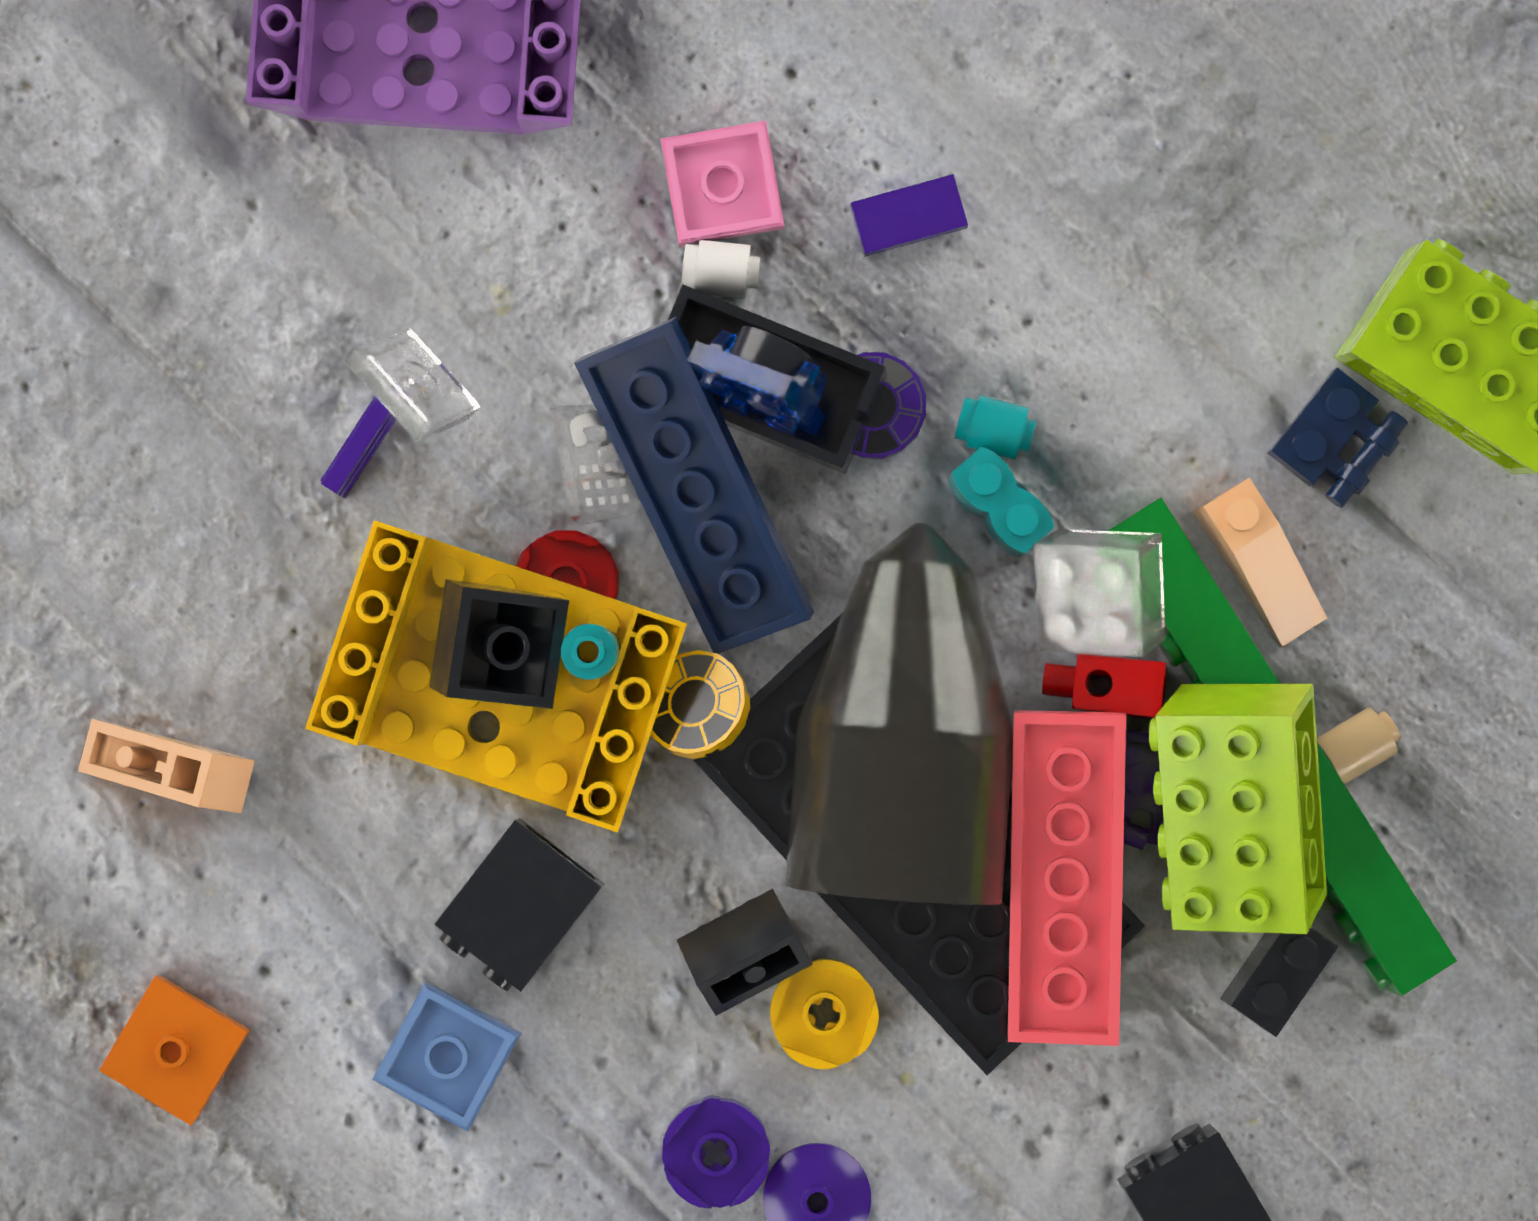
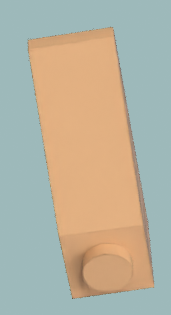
M1250 477L1193 512L1280 647L1285 646L1327 619L1279 522Z
M92 719L78 771L195 807L242 813L255 760Z

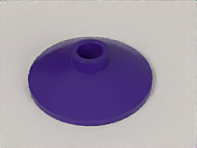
M825 1143L804 1144L782 1155L769 1171L763 1191L764 1211L768 1221H867L871 1208L870 1184L862 1166L845 1150ZM820 1192L826 1195L828 1198L827 1206L820 1211L812 1210L807 1205V1199L811 1194Z

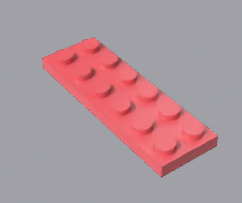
M1014 710L1008 1042L1119 1046L1126 713Z

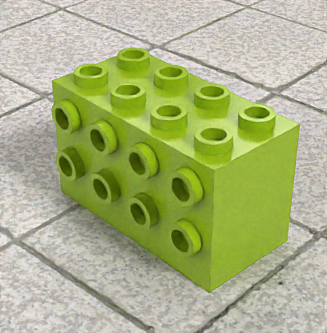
M1425 239L1406 249L1334 356V359L1513 475L1538 474V301L1529 299L1525 304L1508 293L1511 285L1505 279L1487 269H1482L1480 273H1477L1461 262L1464 254L1460 250L1441 239H1436L1434 243Z
M1181 684L1170 699L1164 703V706L1156 714V718L1151 719L1149 726L1150 747L1152 751H1158L1160 771H1157L1154 776V800L1157 805H1163L1164 824L1160 825L1158 831V852L1161 858H1167L1168 877L1164 878L1162 885V903L1164 910L1171 911L1172 929L1307 934L1327 896L1313 684Z

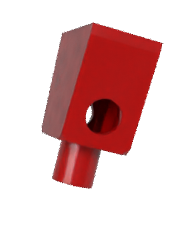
M1078 654L1076 666L1045 663L1042 695L1073 698L1072 709L1077 711L1126 713V716L1152 719L1156 718V714L1164 706L1168 666L1166 662ZM1095 675L1112 678V688L1107 695L1091 693L1090 682Z

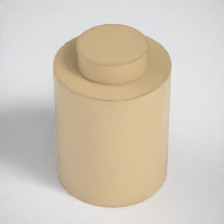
M1368 707L1318 736L1317 742L1343 783L1347 784L1396 755L1398 749L1395 742L1401 739V735L1394 721L1385 711L1377 714L1372 708Z

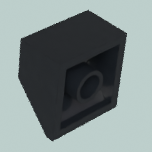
M446 579L429 687L449 698L553 709L569 600L501 586Z

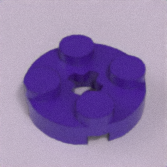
M707 1096L702 1100L685 1106L674 1116L668 1125L663 1138L662 1148L664 1171L670 1186L688 1203L700 1208L712 1209V1207L722 1208L728 1205L732 1207L745 1202L753 1196L766 1178L769 1166L770 1142L760 1118L741 1102L734 1099L721 1098L720 1096ZM720 1139L726 1141L729 1144L726 1148V1154L730 1157L729 1162L725 1165L719 1161L714 1162L711 1166L705 1164L703 1159L707 1152L702 1145L707 1140L713 1143L718 1142Z

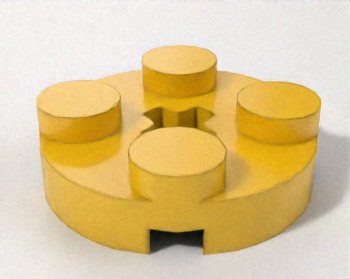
M818 958L811 960L813 965L777 984L770 1004V1021L775 1038L790 1058L810 1068L831 1069L848 1063L866 1051L877 1031L879 1010L873 988L859 970L841 960ZM823 998L833 1000V1010L840 1013L837 1022L828 1021L825 1028H818L815 1026V1016L808 1013L811 1004L820 1005Z

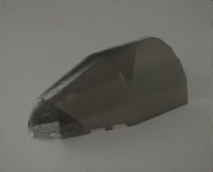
M915 523L863 563L797 721L785 886L816 893L894 901L965 905L1002 904L1005 902L1012 805L1013 723L974 571L934 528L926 523Z

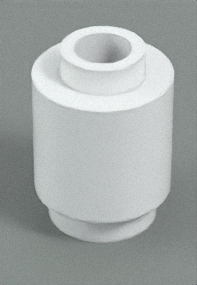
M700 240L699 245L686 244L682 284L712 296L746 299L747 288L757 289L760 257L750 256L751 245L707 240Z

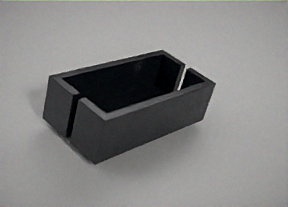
M682 284L668 320L674 317L677 318L727 426L846 474L865 430L862 422L857 421V419L861 416L869 420L887 378L885 366ZM741 327H754L774 334L794 344L814 360L816 365L810 375V378L814 379L813 385L810 389L804 387L795 407H782L758 398L727 380L719 371L726 358L722 356V351L725 346L731 347Z

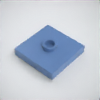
M426 981L372 1080L468 1132L516 1045L521 1032Z

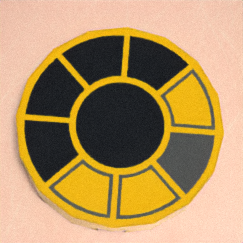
M696 650L678 654L651 732L652 738L673 755L690 759L707 757L705 754L712 753L717 749L722 751L731 745L744 729L750 711L749 693L739 670L717 653Z

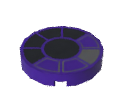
M863 352L858 354V356L885 366L887 378L869 420L861 416L857 419V421L862 422L865 430L854 456L869 459H885L902 452L917 438L926 417V393L919 376L904 360L885 352Z

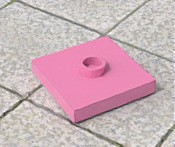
M766 121L660 139L679 247L686 244H699L700 240L717 241L784 229Z

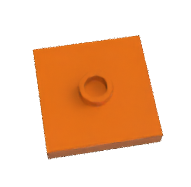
M156 975L98 1071L192 1126L197 1122L251 1029L161 975Z

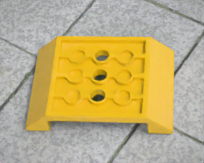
M374 520L305 729L355 746L365 744L567 811L566 816L618 833L687 623ZM445 580L501 586L568 599L569 606L564 638L573 628L579 625L598 624L607 627L616 635L621 647L619 659L614 670L602 678L581 679L566 669L561 657L553 709L445 697L429 687ZM585 641L579 647V656L583 661L591 663L598 657L599 649L594 642ZM480 711H489L499 720L500 731L493 741L482 742L476 739L471 732V720Z

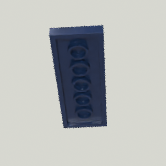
M677 318L669 319L585 355L574 362L712 652L720 654L810 620L814 610Z

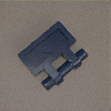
M1336 367L1326 377L1267 454L1308 486L1313 485L1325 471L1336 480L1325 496L1334 505L1343 508L1354 493L1360 495L1368 485L1370 480L1367 476L1383 455L1389 457L1399 445L1397 437L1408 425V422L1400 414L1390 411L1380 426L1373 423L1367 416L1379 402V399ZM1355 434L1365 442V445L1351 463H1347L1337 454L1349 438Z

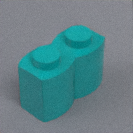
M980 447L948 477L949 486L957 501L972 514L984 518L986 529L993 541L1012 556L1020 558L1054 528L1052 518L1043 503L1030 492L1018 488L1014 474L1006 462L987 448Z

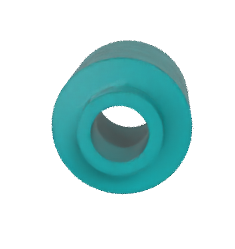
M979 395L978 400L965 397L954 439L966 441L965 447L977 450L980 447H984L993 451L998 456L1015 460L1018 450L1029 452L1037 421L1027 418L1029 407Z
M583 624L573 628L565 636L561 646V657L566 669L574 676L587 680L598 679L607 676L614 670L619 659L621 647L616 635L607 627L598 624ZM585 641L594 642L599 649L598 657L591 663L583 661L579 656V647Z

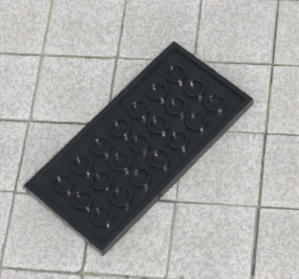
M847 608L750 698V711L745 727L731 745L722 751L717 749L712 753L705 754L707 757L692 760L985 1075L988 1076L1022 1043L1008 1042L1012 783ZM1123 901L1121 949L1145 927Z

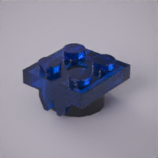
M749 326L741 327L736 336L733 333L721 330L710 346L696 341L687 362L702 377L699 383L707 390L720 396L718 400L719 405L744 417L748 416L750 410L766 416L765 422L789 435H795L797 429L817 436L826 417L817 405L822 397L827 376L819 372L820 367L816 365L810 355L774 334Z

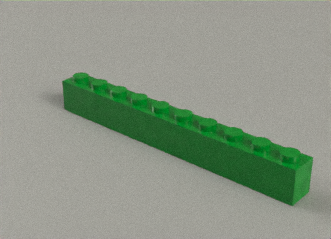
M1162 497L1100 535L1105 545L1099 551L1105 563L1115 576L1123 572L1134 590L1128 594L1133 607L1145 622L1152 618L1163 635L1162 638L1157 640L1161 651L1174 668L1180 664L1192 681L1191 684H1280ZM1317 742L1327 895L1339 912L1332 916L1344 938L1350 944L1357 941L1368 959L1362 962V966L1374 985L1379 990L1386 987L1388 991L1404 996L1457 962V960Z

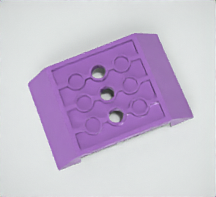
M253 0L246 103L251 106L310 121L508 134H528L572 126L581 0ZM427 7L437 12L438 21L431 31L418 33L409 27L410 16L417 9ZM416 60H426L434 66L432 79L421 86L412 85L405 78L406 69Z

